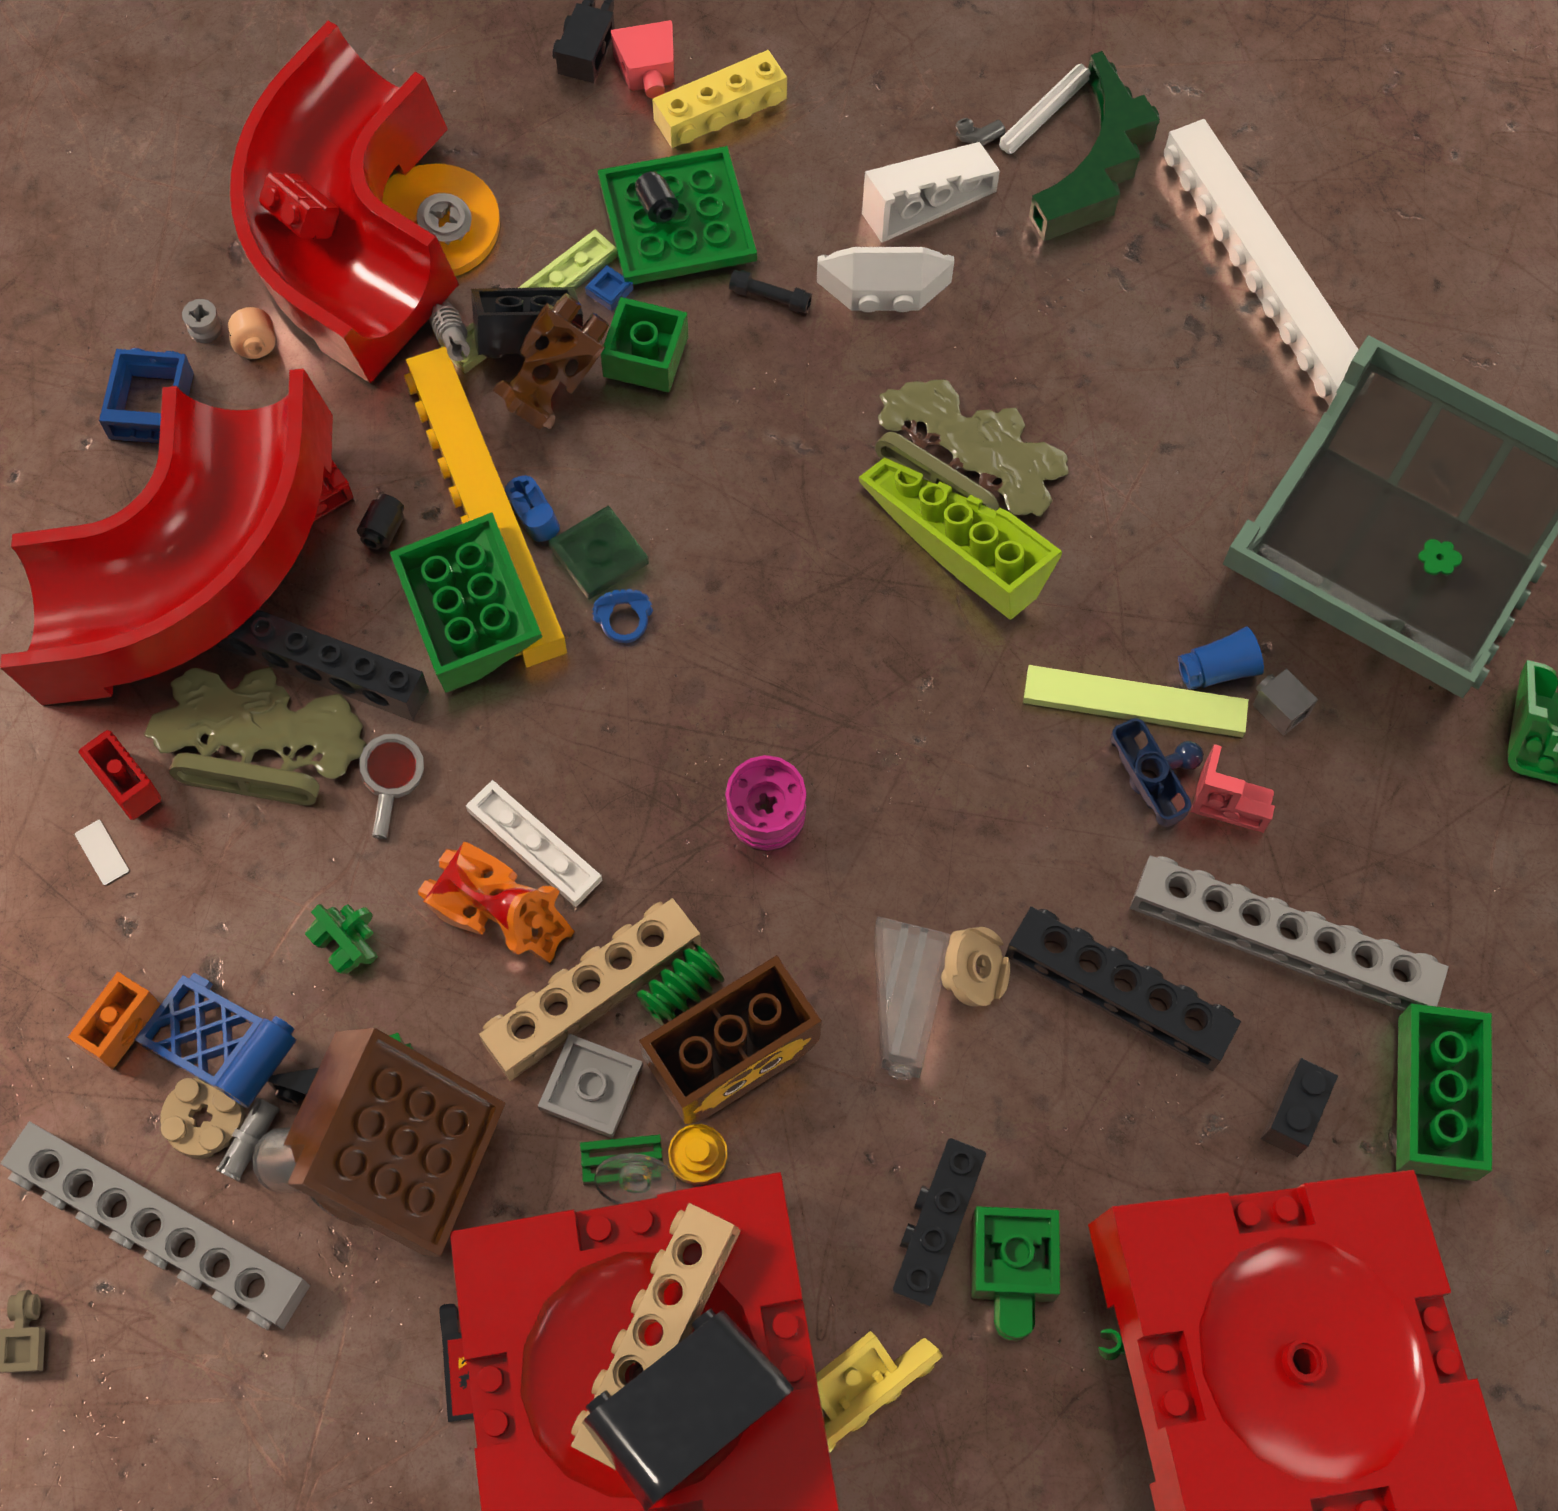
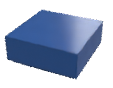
M606 265L585 287V291L589 297L610 311H613L617 307L620 297L626 298L633 291V282H625L624 277L620 273Z

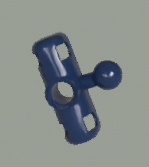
M1133 718L1114 727L1110 738L1111 745L1116 746L1119 751V759L1130 776L1131 788L1142 796L1149 809L1154 810L1156 822L1161 826L1168 827L1183 820L1191 808V800L1173 769L1180 767L1185 770H1194L1199 767L1204 757L1202 748L1193 741H1184L1176 747L1173 754L1164 756L1146 724L1141 719ZM1143 731L1148 743L1143 749H1140L1134 738ZM1141 770H1151L1157 775V778H1148L1143 775ZM1180 793L1184 799L1185 806L1177 812L1171 800Z

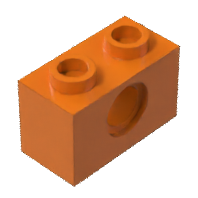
M117 971L67 1038L80 1050L113 1070L161 1004L150 991Z

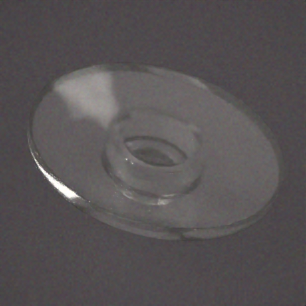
M620 1154L606 1159L596 1169L594 1180L600 1194L615 1204L657 1198V1194L675 1191L677 1183L676 1176L668 1165L656 1158L642 1154Z

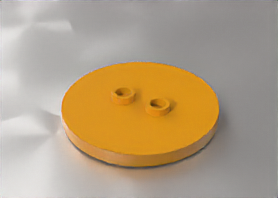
M447 164L414 166L406 176L398 172L390 177L384 189L382 202L416 224L417 211L420 204L427 197L434 194L448 193L462 199L469 207L472 217L470 231L463 236L461 241L457 239L451 241L449 245L439 241L455 276L470 271L489 255L498 239L500 215L496 198L482 179L470 171ZM450 211L443 218H438L440 228L446 222L451 223Z

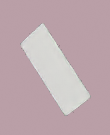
M100 820L75 833L78 842L103 885H107L129 872L127 865Z

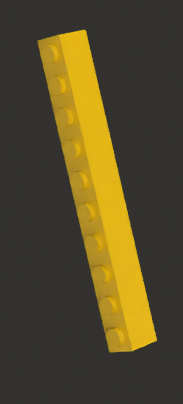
M446 346L406 359L409 373L404 375L410 395L415 393L418 395L420 401L415 402L416 410L421 422L428 421L431 429L426 430V434L432 450L439 449L442 458L437 459L443 478H451L453 486L448 489L455 508L462 506L465 513L464 516L460 517L461 523L463 524L491 512L493 513L543 636L514 657L521 655L527 668L566 654L565 637L454 365L447 354Z

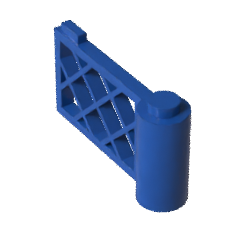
M193 973L190 978L182 975L134 1040L221 1091L243 1107L249 1108L295 1044L296 1039L291 1035L295 1029L277 1016H274L272 1021L266 1018L262 1019L210 990L213 984L196 973ZM188 990L195 993V1005L179 1010V1002ZM221 1007L222 1020L206 1025L205 1012ZM196 1015V1029L180 1034V1021ZM245 1022L252 1024L243 1037L236 1040L232 1039L233 1026ZM170 1024V1038L156 1043L152 1041L161 1027ZM223 1031V1044L207 1049L206 1036ZM197 1039L198 1053L181 1058V1044ZM224 1055V1063L215 1076L209 1074L208 1060Z

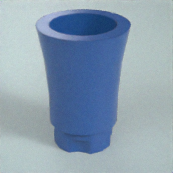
M1248 626L1222 639L1194 648L1190 653L1178 656L1179 671L1188 690L1200 686L1205 688L1244 677L1260 676L1264 673V662L1260 646L1254 633Z

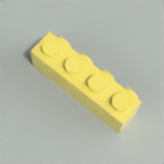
M766 50L653 98L654 122L671 148L689 143L697 137L711 131L720 130L725 125L739 119L748 118L753 113L770 106H776L781 101L786 100L787 76L770 51Z

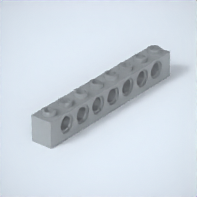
M1149 856L1130 905L1132 910L1401 1011H1405L1411 1003L1437 1007L1449 966L1439 963L1432 955L1426 953L1414 954L1401 949L1400 945L1394 941L1371 938L1363 935V932L1354 926L1336 925L1326 921L1325 917L1319 913L1312 911L1301 912L1289 907L1281 899L1258 896L1253 894L1246 886L1223 883L1215 880V877L1208 872L1188 870L1178 866V863L1173 859L1163 856L1157 858ZM1169 887H1179L1184 891L1186 897L1177 898L1173 896L1169 891ZM1206 901H1216L1222 907V911H1212L1206 905ZM1243 914L1255 916L1259 925L1253 926L1248 924L1244 920ZM1284 927L1292 930L1296 939L1290 940L1285 938L1280 928ZM1323 941L1328 943L1333 950V954H1327L1320 950L1317 942ZM1355 955L1365 957L1370 963V968L1360 966L1355 959ZM1393 969L1404 972L1408 982L1398 980L1394 976Z
M30 1121L0 1163L12 1172L7 1178L27 1191L33 1185L45 1191L41 1199L60 1210H63L66 1204L79 1211L75 1218L94 1230H97L100 1224L112 1230L108 1238L128 1250L132 1248L134 1243L147 1250L143 1258L164 1270L168 1263L181 1270L177 1278L193 1288L199 1290L202 1283L215 1290L211 1298L233 1310L237 1303L250 1310L246 1318L267 1331L272 1324L284 1330L311 1286L296 1274ZM59 1161L57 1173L50 1178H45L44 1173L47 1166L52 1162ZM92 1180L93 1187L91 1192L85 1197L78 1198L79 1187L84 1182ZM120 1200H126L127 1207L124 1213L112 1218L111 1210L114 1204ZM160 1219L161 1227L158 1233L146 1238L145 1228L152 1220ZM195 1239L193 1252L187 1257L180 1258L178 1253L180 1245L185 1240ZM228 1258L230 1260L228 1272L222 1277L214 1278V1265L219 1260ZM263 1278L265 1281L263 1292L255 1298H248L247 1288L249 1284L255 1279Z

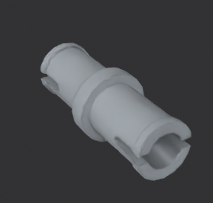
M258 1097L240 1130L237 1128L234 1130L232 1136L235 1138L220 1165L216 1168L217 1171L238 1182L256 1149H262L264 1143L261 1140L276 1114L280 1111L278 1107Z

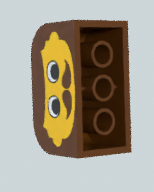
M778 955L643 1037L639 1040L643 1059L685 1124H692L711 1116L799 1060L819 1041L822 1020Z

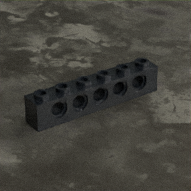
M257 610L239 628L215 645L221 649L410 721H414L429 692L424 674L420 670L261 610Z
M1032 906L1029 908L1009 943L1005 957H1009L1010 960L1209 1070H1215L1241 1023L1239 1019L1234 1017V1013L1230 1009L1220 1004H1209L1198 998V993L1192 988L1181 984L1176 986L1165 980L1163 974L1157 969L1147 965L1140 966L1132 962L1125 952L1116 947L1109 946L1107 948L1094 941V937L1089 932L1077 927L1072 929L1059 922V918L1051 911L1046 909L1037 910ZM1056 941L1062 946L1063 952L1052 953L1047 950L1044 943ZM1090 960L1094 962L1098 971L1086 972L1081 968L1079 961ZM1119 978L1127 980L1132 986V991L1124 992L1119 990L1115 986L1114 980ZM1154 997L1162 999L1167 1005V1010H1155L1151 1006L1149 999ZM1185 1017L1198 1019L1202 1025V1030L1195 1031L1190 1029L1185 1023Z

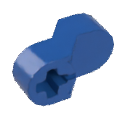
M526 475L518 476L509 481L505 486V493L512 509L530 538L537 542H543L556 536L559 532L560 524L536 481Z

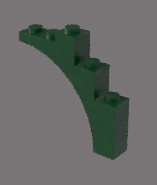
M1103 51L1092 54L1088 66L1090 70L1088 82L1096 96L1100 114V134L1088 156L1072 173L1057 184L1032 195L1029 218L1043 241L1115 215L1117 203L1120 199V190L1117 184L1135 177L1137 165L1140 161V152L1137 146L1153 141L1158 124L1160 123L1156 107L1151 106L1145 95L1133 98L1131 90L1128 86H1124L1118 76L1115 65L1108 61Z

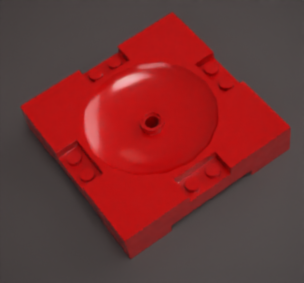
M1414 1170L1303 1183L1297 1188L1229 1196L1227 1192L1112 1206L1088 1224L1107 1308L1115 1307L1156 1482L1149 1484L1155 1511H1518L1478 1378L1468 1380L1443 1298L1451 1293V1289ZM1293 1359H1295L1298 1362L1300 1372L1295 1367Z
M781 1172L657 1194V1198L576 1212L572 1209L451 1231L450 1238L464 1360L468 1363L477 1448H474L481 1511H646L617 1470L571 1446L575 1438L571 1431L578 1415L583 1410L588 1411L586 1406L595 1397L591 1390L598 1374L603 1369L608 1370L615 1354L611 1353V1349L618 1333L622 1329H628L635 1315L631 1313V1307L637 1294L641 1289L647 1290L654 1274L650 1273V1269L657 1253L661 1249L666 1251L673 1237L669 1231L676 1214L680 1210L685 1211L689 1203L734 1224L741 1230L701 1315L711 1308L715 1314L724 1310L782 1372L794 1390L773 1409L766 1412L760 1419L691 1473L679 1485L675 1486L647 1511H840ZM693 1243L685 1248L683 1252L685 1265H694L700 1260L702 1256L701 1245ZM672 1283L665 1289L664 1301L667 1305H675L681 1300L683 1288L680 1283ZM659 1322L650 1324L644 1334L647 1345L654 1346L661 1341L663 1337L662 1325ZM639 1362L633 1363L627 1368L625 1372L627 1384L633 1380L635 1371L642 1366Z

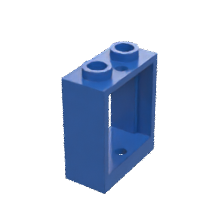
M132 348L130 350L116 349L99 422L108 439L159 443L161 413L125 410L132 376L174 379L173 386H177L184 394L189 396L194 373L186 354H180L175 351L152 352L139 348Z

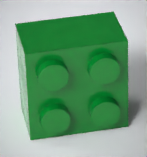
M620 297L604 342L605 348L600 354L603 377L670 392L688 339L687 312Z

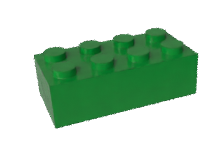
M1411 1003L1398 1017L1396 1171L1414 1170L1415 1174L1478 1181L1492 1171V1013Z

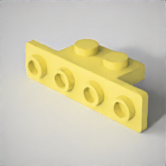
M870 1331L820 1370L816 1376L822 1410L826 1415L824 1423L829 1451L831 1452L836 1443L850 1431L858 1430L864 1426L869 1416L881 1406L895 1401L901 1395L902 1389L912 1381L931 1372L935 1363L943 1357L940 1350L926 1338H923L893 1362L876 1335Z

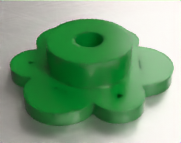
M1430 539L1425 542L1424 550L1419 553L1418 559L1424 563L1426 573L1437 575L1441 572L1444 575H1450L1453 573L1454 567L1461 564L1462 555L1458 551L1453 550L1454 545L1451 542L1444 541L1441 544L1436 539Z

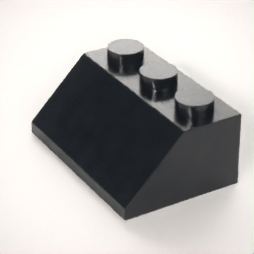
M574 287L471 289L474 336L478 355H484L488 358H501L505 354H519L524 357L520 350L542 308L547 303L554 307L556 302L565 293L579 302ZM580 308L573 321L583 327V312ZM541 336L536 341L535 346L537 349L542 350L548 346L549 339L547 336Z

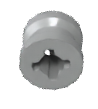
M196 299L184 307L182 319L187 326L190 337L194 341L210 343L221 335L223 330L222 322L212 302L205 299Z

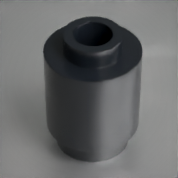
M656 172L644 173L637 179L635 193L648 218L655 223L671 220L679 209V202L666 179Z
M379 494L377 499L371 501L356 531L361 537L360 541L367 547L376 550L380 549V547H389L404 519V505L390 495Z

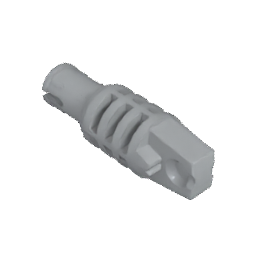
M447 299L442 305L436 304V306H433L430 322L439 344L443 347L446 346L447 354L452 360H464L461 352L463 351L467 357L470 347L466 342L467 329L460 313Z

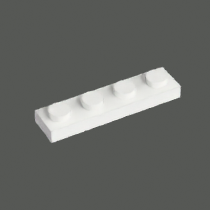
M493 780L466 805L467 811L552 887L557 888L560 894L575 907L602 882V875Z

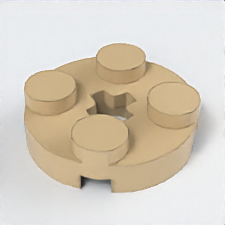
M975 927L955 931L950 936L945 957V969L941 976L942 984L948 991H953L955 997L965 1005L974 1007L990 1005L993 999H1000L1008 987L1010 962L1009 957L1002 956L999 946L1004 944L998 934L986 927ZM976 965L980 967V973H977Z
M197 1077L193 1079L185 1078L177 1083L175 1089L167 1096L160 1115L162 1135L179 1153L195 1159L209 1158L215 1156L214 1153L221 1151L223 1148H229L235 1138L232 1136L236 1128L240 1130L245 1119L242 1105ZM206 1107L207 1112L212 1115V1119L210 1122L204 1121L201 1127H196V1120L193 1119L195 1112Z

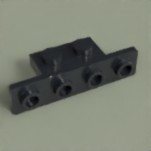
M953 1138L948 1139L930 1188L922 1185L914 1209L921 1211L916 1226L908 1223L900 1247L907 1249L893 1286L892 1291L894 1294L926 1307L932 1305L985 1160V1151Z

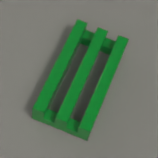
M660 1134L580 1142L583 1185L664 1177ZM646 1147L654 1148V1151L590 1157V1153ZM655 1161V1167L591 1173V1167Z

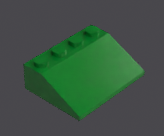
M492 512L390 552L434 671L445 693L480 680L543 637Z

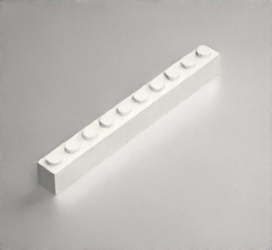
M1202 119L1170 131L1164 149V157L1167 164L1171 167L1173 166L1180 177L1182 187L1190 192L1196 202L1199 213L1207 218L1212 226L1214 236L1218 241H1222L1229 252L1231 262L1234 266L1239 267L1246 278L1248 288L1256 293L1262 303L1265 314L1273 319L1280 331L1282 340L1290 345L1297 356L1300 368L1307 371L1314 382L1317 394L1324 398L1330 407L1358 348L1206 120ZM1373 371L1359 396L1367 393L1375 376Z

